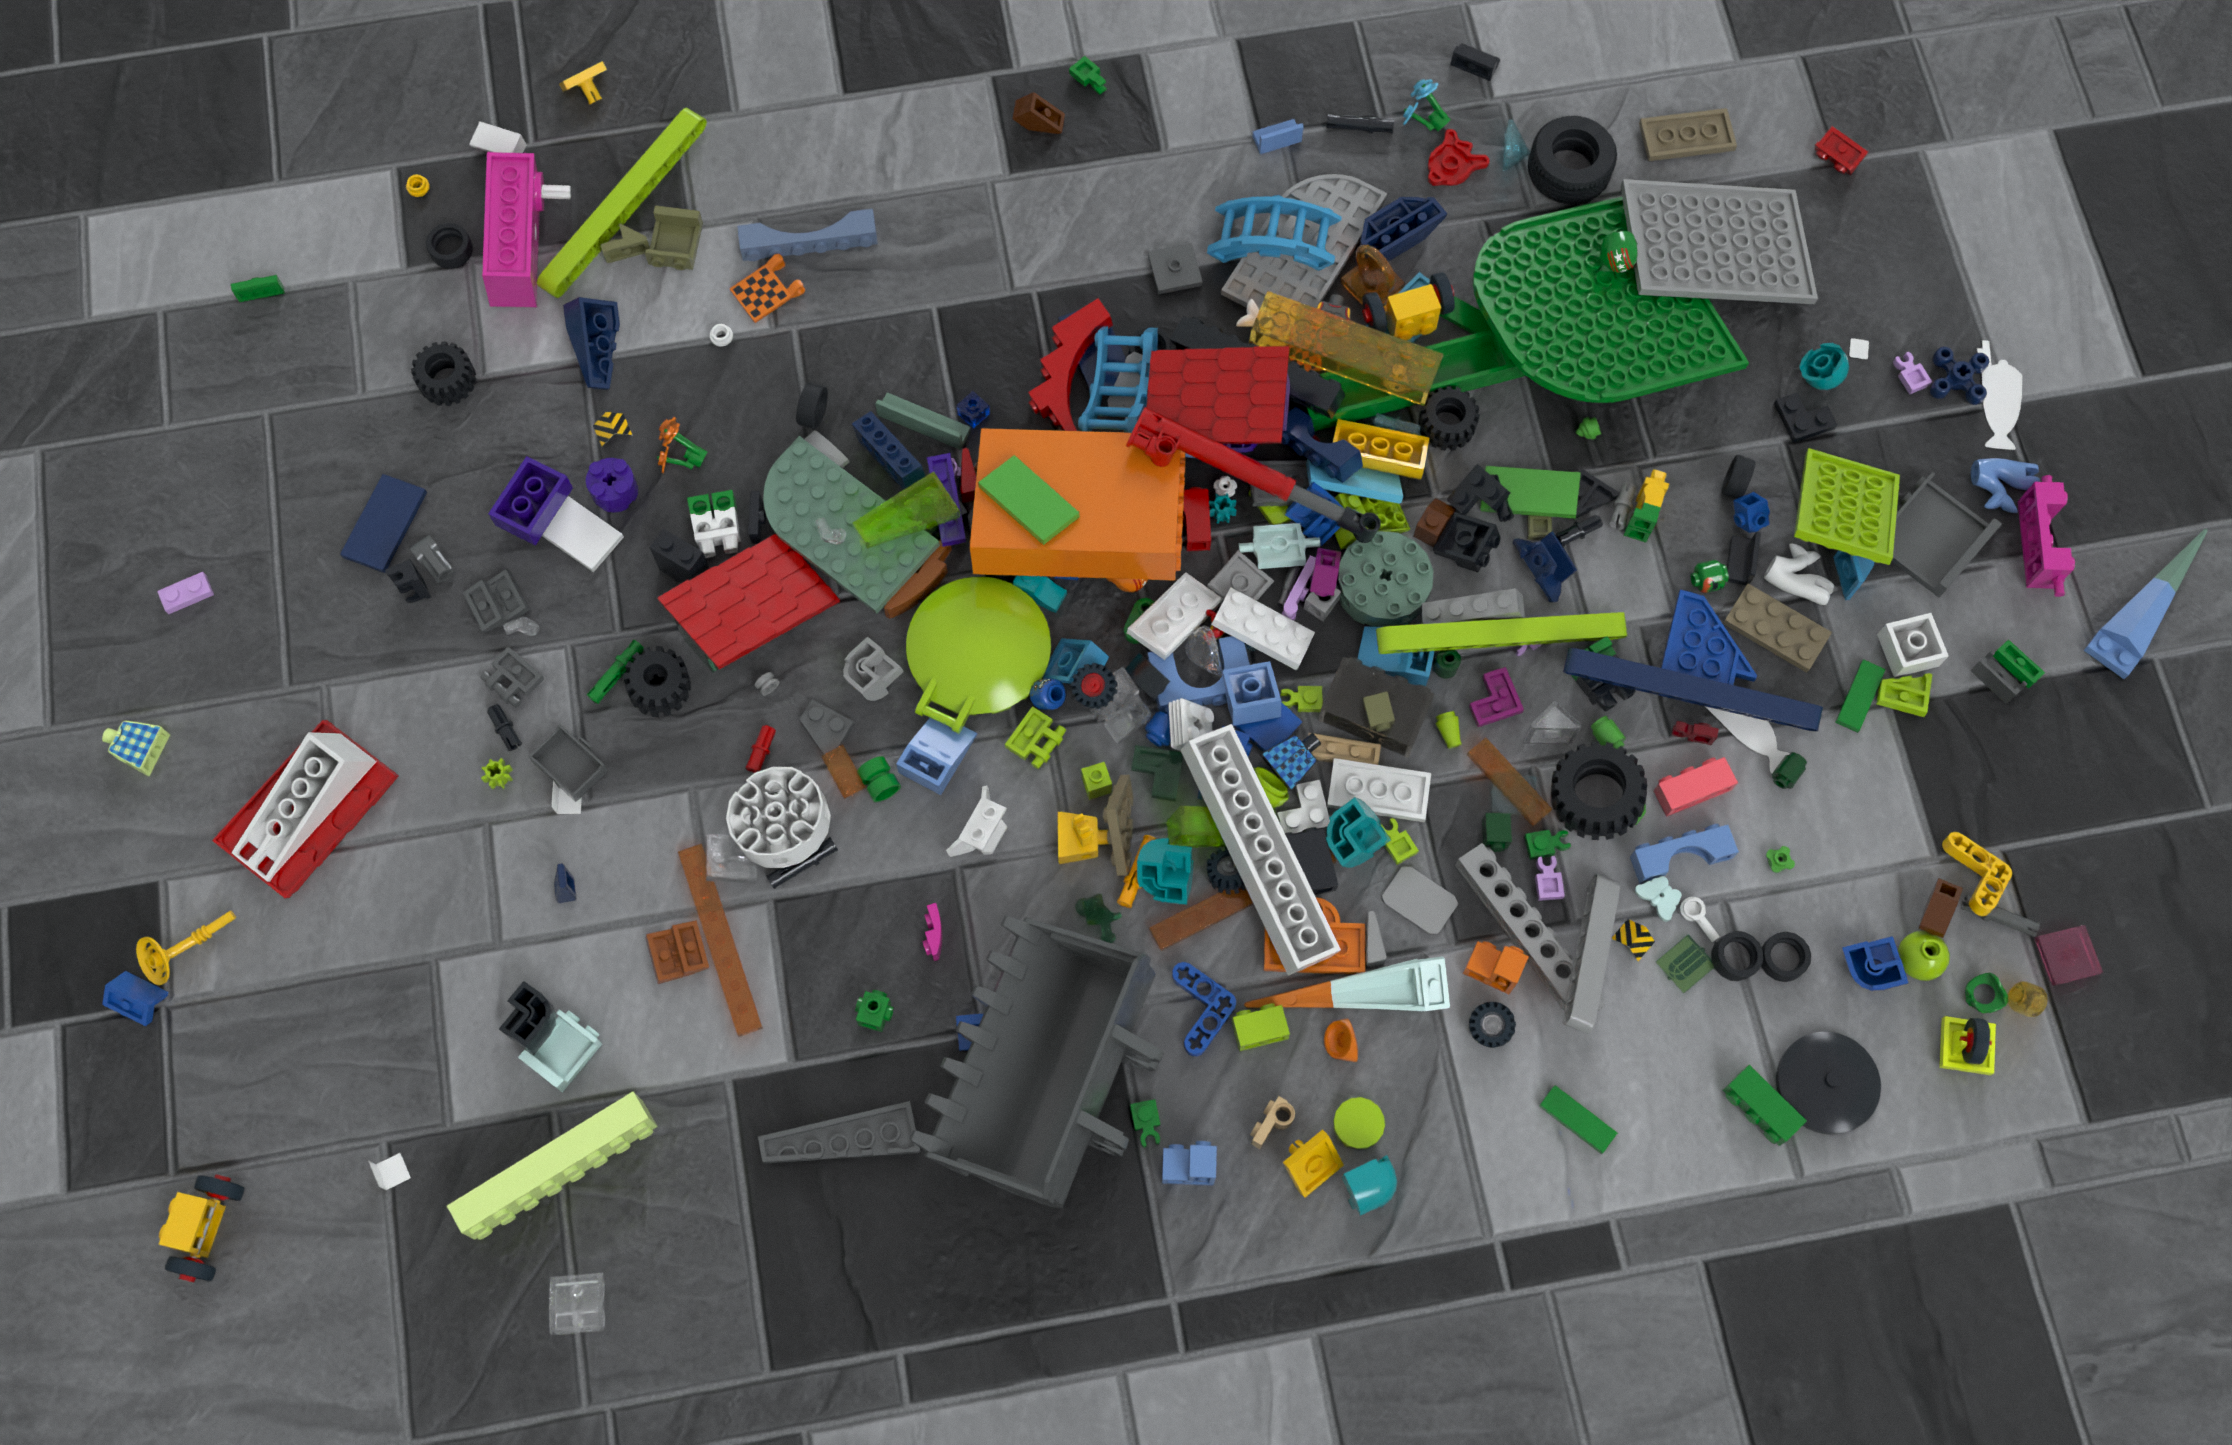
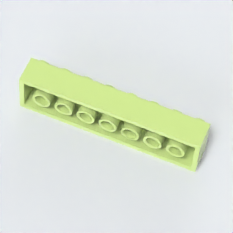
M631 1092L447 1205V1208L462 1234L474 1240L477 1238L481 1240L489 1236L493 1232L492 1229L499 1224L506 1225L516 1218L515 1214L523 1209L528 1211L539 1204L538 1200L548 1195L550 1197L562 1190L561 1186L565 1183L581 1179L585 1175L584 1172L591 1167L598 1168L608 1161L607 1157L614 1153L620 1154L631 1147L630 1143L638 1138L643 1140L653 1133V1129L658 1126L644 1102L634 1092Z

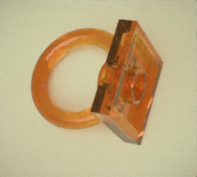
M1366 244L1359 246L1356 251L1358 265L1341 277L1340 281L1361 304L1363 295L1372 292L1378 294L1383 304L1389 296L1395 295L1405 286V282L1393 271L1383 254L1376 248Z

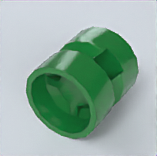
M883 756L875 757L865 762L857 770L862 783L868 785L867 791L873 802L884 801L896 794L901 788L895 774L889 772L891 767Z

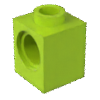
M1105 762L1081 769V779L1089 800L1112 793V782Z

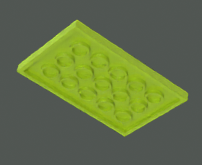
M1808 448L1804 460L1794 537L1806 542L1823 545L1829 549L1840 550L1852 556H1860L1876 563L1890 565L1894 551L1900 475Z

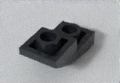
M1140 652L1124 670L1154 700L1159 694L1164 692L1170 682Z

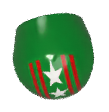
M1619 231L1609 234L1602 239L1600 256L1608 269L1614 272H1625L1636 264L1638 243L1634 234L1628 231Z

